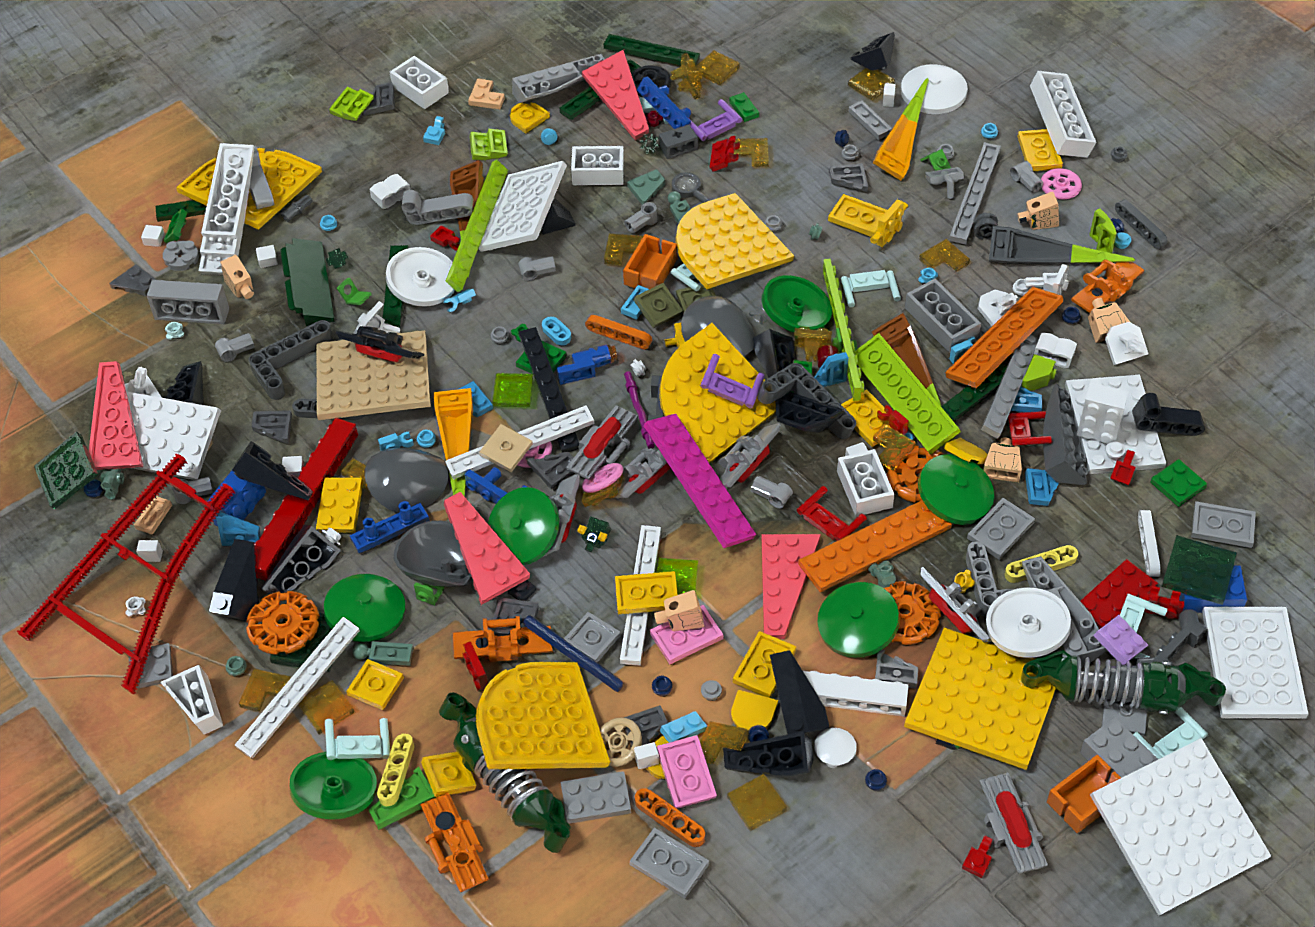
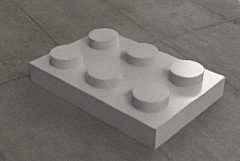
M1002 498L968 533L967 539L972 542L982 543L988 553L1000 560L1034 524L1035 518Z
M1195 502L1191 537L1252 548L1256 512Z
M624 771L561 782L568 824L631 814Z
M654 828L631 858L630 865L685 899L709 866V860Z

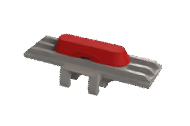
M616 405L600 426L593 425L579 442L578 448L580 451L566 469L590 480L600 466L614 463L625 448H629L631 445L629 440L624 438V435L638 419V415ZM608 445L611 447L618 445L609 458L604 455L603 451Z
M780 423L764 427L754 438L745 437V435L739 437L734 447L726 456L718 461L720 466L726 469L719 478L725 488L732 487L736 481L744 482L769 454L768 444L780 431Z
M648 447L643 448L633 461L623 466L622 475L626 478L609 495L610 498H628L634 492L641 494L664 475L671 467L660 450L656 451L652 448L648 449ZM645 459L649 461L648 464L646 462L641 464Z
M579 474L561 481L556 495L550 497L554 501L559 513V530L554 544L543 557L558 551L561 543L565 542L568 537L577 507L575 496L580 483Z
M924 567L920 568L922 578L932 588L928 596L929 599L962 634L973 631L983 642L993 643L977 620V617L982 613V609L975 601L973 602L970 598L967 600L963 596L961 586L955 582L949 587L944 586Z
M1009 773L981 779L979 782L992 810V813H988L985 816L984 822L986 827L992 825L996 836L993 839L995 848L1000 847V844L1005 842L1018 874L1048 866L1038 841L1043 839V835L1041 832H1038L1029 811V803L1020 801Z

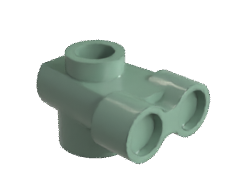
M111 469L101 473V487L106 491L105 497L112 500L118 493L119 485L124 483V474L120 469Z
M883 561L881 564L874 563L868 568L871 575L878 578V586L885 588L896 582V577L893 573L894 567L889 561Z

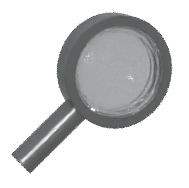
M684 172L672 179V191L680 193L682 198L695 196L702 203L710 201L699 192L701 181L697 175Z

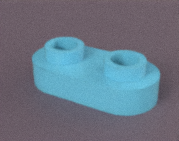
M547 317L542 321L543 332L557 345H567L570 343L571 331L559 319Z

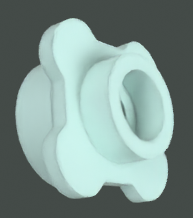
M178 322L169 323L165 327L167 332L166 338L171 340L183 337V325Z

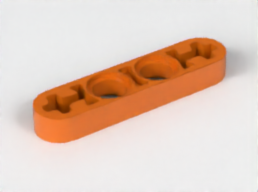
M590 315L585 322L587 329L594 333L640 349H648L653 341L652 337L644 331L597 315Z
M643 788L636 792V807L692 847H699L705 842V831L702 826L651 790ZM641 797H642V798L648 797V802H647V801L641 802ZM657 808H666L667 813L659 816L655 813ZM680 819L684 822V826L676 828L672 823ZM699 833V838L695 837L692 839V834L696 835Z

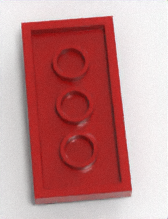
M1126 559L1080 602L1091 613L1098 628L1101 629L1120 615L1127 594L1142 598L1143 592L1149 594L1151 587H1157L1158 582Z

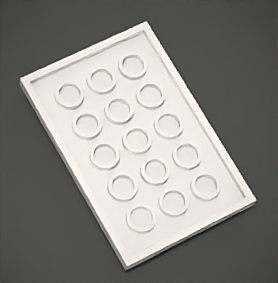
M564 161L508 175L478 248L481 252L533 241L538 238L567 167Z
M1140 375L1066 380L1065 387L1069 394V402L1077 432L1090 382L1129 391L1116 442L1121 443L1125 447V454L1127 450L1135 452L1130 464L1136 467L1135 470L1165 468L1166 460L1157 432L1138 430L1132 414V410L1139 399L1146 394ZM1079 436L1082 451L1086 458L1085 462L1088 473L1113 472L1117 460L1108 458L1105 452L1108 443ZM1124 454V456H1123L1122 458H1120L1118 461L1123 462V459H1124V457H1125V454Z
M126 392L143 467L133 469L154 473L163 471L162 468L168 465L167 462L171 463L170 460L176 457L175 454H180L187 460L188 464H184L183 470L179 469L180 473L177 472V475L174 476L191 480L198 479L221 410L216 407Z
M1203 607L1204 624L1208 628L1206 636L1213 676L1226 686V693L1219 704L1221 718L1306 719L1308 709L1287 608Z

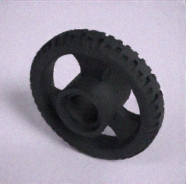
M646 65L631 73L634 84L637 82L641 83L644 77H649L657 86L660 80H665L664 85L668 88L671 86L670 74L659 66Z

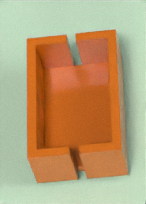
M645 234L623 269L624 285L633 288L640 285L651 289L664 283L678 259L677 244L662 240V254H660V238Z
M1098 754L1052 788L1047 799V803L1059 816L1065 815L1063 820L1077 834L1101 816L1090 794L1121 779L1114 771L1110 776L1109 782H1106L1111 767Z

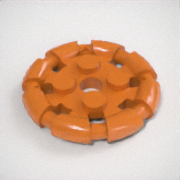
M918 445L904 448L900 451L901 453L894 454L886 468L888 471L886 476L892 490L896 491L899 497L913 503L922 500L920 494H916L919 493V477L916 474L921 472L929 460L936 456L944 455L939 450L930 455L925 448H919ZM918 455H923L925 458H918Z
M896 581L893 585L890 584L889 587L884 588L894 598L898 610H909L908 614L899 612L900 623L897 632L904 634L896 633L891 641L892 643L897 641L902 642V645L917 644L922 642L923 638H929L933 635L940 623L938 619L941 617V610L929 599L930 591L917 583L909 584L906 581ZM904 592H912V596L905 595ZM918 626L921 628L919 632L915 629Z
M279 591L262 598L258 605L255 604L248 614V626L246 627L248 638L253 645L259 646V650L269 654L278 655L279 652H285L286 654L295 652L303 648L308 640L311 641L319 628V622L317 621L320 617L319 611L312 600H308L307 596L295 591L280 593ZM281 601H287V604H281ZM280 619H288L284 624L277 623ZM299 632L302 633L300 637L296 636Z

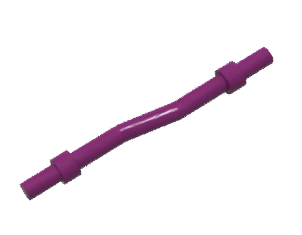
M627 371L624 373L626 390L630 393L633 407L638 414L642 427V437L645 439L648 449H653L655 447L654 441L644 428L647 417L637 395L638 388L636 382L633 381L631 372Z

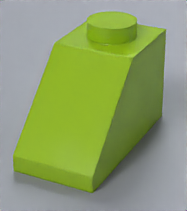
M1034 354L1021 387L1026 388L1028 391H1033L1048 386L1050 379L1054 380L1057 369H1054L1056 361Z

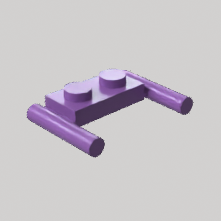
M723 99L718 101V105L726 111L725 113L698 127L692 121L689 125L702 141L709 140L735 127L736 123L742 122V118Z
M713 354L700 386L703 389H709L708 392L741 406L745 404L748 408H753L765 375L758 373L753 387L750 388L718 373H714L720 356Z

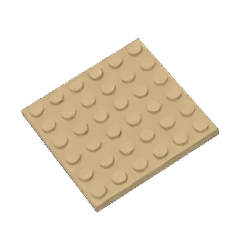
M425 330L397 333V335L403 336L402 347L424 353V356L419 359L402 356L398 362L357 352L355 343L346 340L316 344L318 420L431 407Z

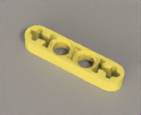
M1066 545L1012 562L1006 566L1005 578L1011 583L1027 580L1024 569L1021 570V567L1023 568L1022 561L1040 556L1044 560L1052 558L1056 561L1055 564H1048L1053 571L1071 566L1077 561L1078 550L1073 546Z
M409 734L398 735L393 742L377 791V796L383 806H392L398 801L415 748L413 739ZM398 758H403V759H404V761H403L402 763H400V764H394V761H395L396 759H398ZM393 775L399 776L394 781H388V779Z

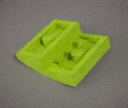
M347 86L330 107L329 111L340 118L356 121L374 99V95L362 89L356 91Z
M488 128L487 133H470L472 160H490L507 156L505 130Z
M1099 208L1094 212L1089 236L1097 242V250L1112 253L1117 234L1116 229L1106 213Z

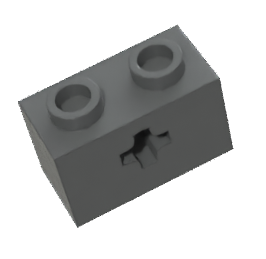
M685 125L659 134V147L665 157L670 159L697 150L698 137L690 125Z

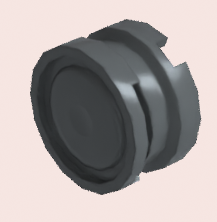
M982 213L976 216L973 221L975 236L981 240L983 238L991 239L993 226H998L997 217L991 213Z

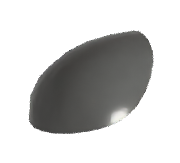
M702 297L695 300L685 310L681 321V331L685 342L710 323H713L743 356L754 349L753 338L755 335L750 322L743 311L726 297Z
M388 448L375 454L368 460L365 467V480L370 493L378 503L391 511L399 513L398 505L403 501L409 502L411 507L421 503L423 508L434 503L446 488L448 469L444 460L431 453L417 449Z
M441 520L428 521L416 525L408 530L396 544L394 561L403 574L412 580L437 587L465 586L473 581L461 553L459 541L455 537L453 525L450 522Z

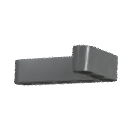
M325 320L318 321L250 355L249 363L252 373L271 399L279 400L285 395L282 379L276 372V369L316 350V344L331 342L333 335L329 322Z
M790 364L762 383L758 399L763 404H771L792 390L795 394L843 409L844 413L828 428L840 439H848L856 426L854 417L801 364Z

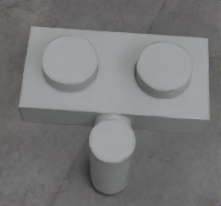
M959 167L925 172L926 180L932 185H940L942 182H947V198L949 199L954 198V182H957L958 179H964V173Z

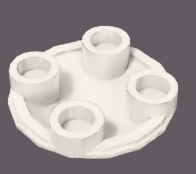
M829 728L823 730L817 736L814 750L818 758L826 763L828 767L835 768L848 763L855 757L856 742L848 731L841 728Z

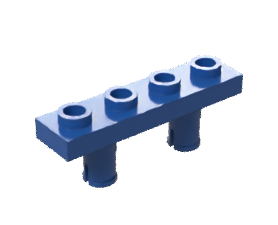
M644 77L637 91L674 129L689 125L691 122L689 119L691 115L690 109L684 108L680 110L667 97L669 93L667 86L658 87L649 77Z
M493 467L484 477L470 469L465 473L466 486L471 491L481 494L485 500H490L497 504L507 494V492L494 485L502 476L498 468Z
M403 501L398 505L399 513L376 524L373 518L364 519V529L350 535V539L358 553L360 554L403 534L416 525L430 521L421 503L411 507L409 502Z

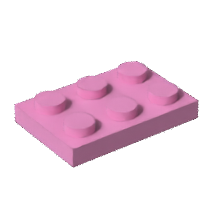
M704 605L700 607L705 627L672 631L669 622H666L650 630V635L669 665L723 639V633Z
M698 735L656 747L672 802L676 809L717 797Z

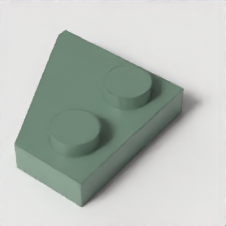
M657 169L627 181V187L642 205L650 197H654L657 191L665 185V179Z

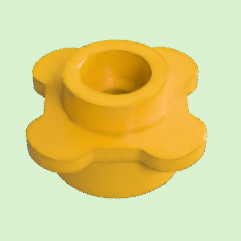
M970 570L959 572L954 579V582L961 586V593H965L968 588L973 587L975 584Z

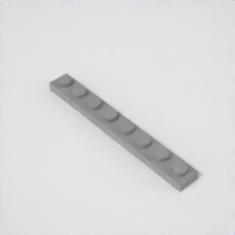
M984 142L950 233L949 241L966 245L1001 146Z
M1031 334L1013 351L981 428L982 431L997 439L1004 428L1039 340Z

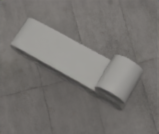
M255 145L249 190L256 208L261 209L274 206V200L261 167L259 153Z
M406 190L403 193L402 210L409 223L420 225L470 216L473 210L474 199L472 195L462 193L421 200L416 191Z
M971 542L967 548L966 564L968 570L971 571L972 579L975 581L973 591L976 602L982 609L981 615L987 617L991 604L1002 594L1012 589H996L985 546L980 542Z

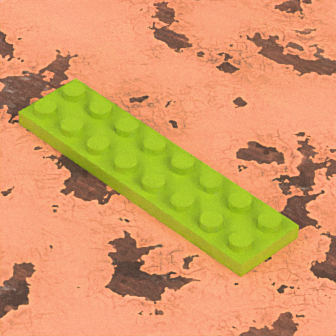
M880 333L853 352V354H857V366L860 367L861 371L892 409L897 410L909 420L908 428L930 455L961 432L959 427Z

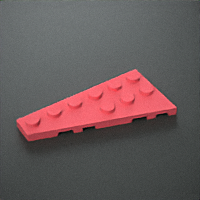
M624 50L582 71L584 79L634 140L649 133V127Z
M117 361L101 362L98 369L87 468L89 470L143 467L121 366Z
M461 492L444 500L445 510L450 523L453 525L455 537L459 541L461 553L468 572L472 576L473 585L478 592L481 605L530 578V573Z
M762 534L763 623L765 634L778 639H785L799 595L807 578V575L798 565L799 559L816 552L821 534Z

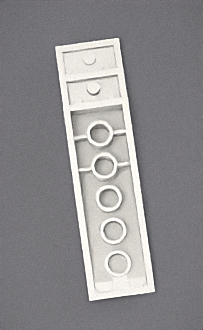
M220 143L201 232L203 239L200 249L202 256L199 273L202 275L223 276L220 262L235 254L239 256L251 180L254 145Z

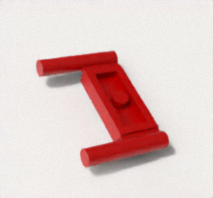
M1046 411L1009 413L1008 421L1012 446L1052 443L1051 436L1031 437L1028 420L1045 419Z
M822 486L796 511L799 515H803L804 519L832 540L836 539L838 541L854 532L867 517L861 513L852 523L847 525L816 503L828 492L827 488Z

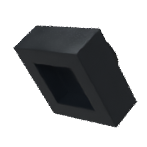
M526 580L508 590V593L517 600L526 601L536 591V586Z

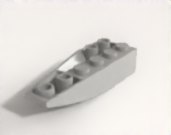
M599 54L512 78V94L518 103L562 91L585 80L582 76V71L605 59Z
M1041 556L1022 561L1030 588L1043 589L1055 594L1066 604L1070 612L1071 629L1069 636L1056 651L1064 650L1070 655L1079 656L1081 668L1085 666V659L1087 657L1091 663L1107 651L1093 636L1099 628L1091 613Z

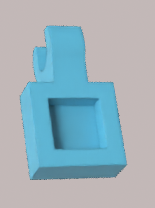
M437 116L434 127H428L423 136L425 143L440 145L445 135V130L443 129L445 123H442L444 117Z
M467 289L452 298L445 299L443 302L452 303V307L447 310L452 312L456 310L458 303L466 304L472 301L471 297L476 294L474 289Z
M970 337L968 340L951 347L949 360L953 364L973 345L975 337Z
M404 432L399 436L394 433L380 438L378 442L380 451L388 448H400V446L412 447L414 445L413 439H409V432Z

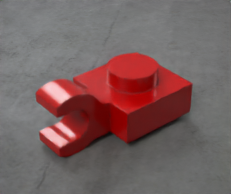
M441 225L430 235L431 241L443 247L448 244L453 250H458V243L461 240L455 236L454 231Z
M886 405L884 407L886 413H882L880 410L877 411L878 419L889 421V426L894 432L899 433L901 436L908 433L909 420L897 410L892 411L891 407Z
M1127 450L1123 462L1116 461L1110 479L1127 485L1130 484L1136 468L1130 465L1135 454L1134 451Z
M984 836L978 850L971 847L962 865V869L983 878L992 859L987 853L993 839Z

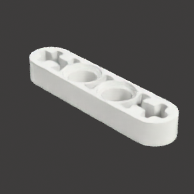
M1139 510L1138 525L1146 573L1150 577H1159L1160 561L1151 511Z

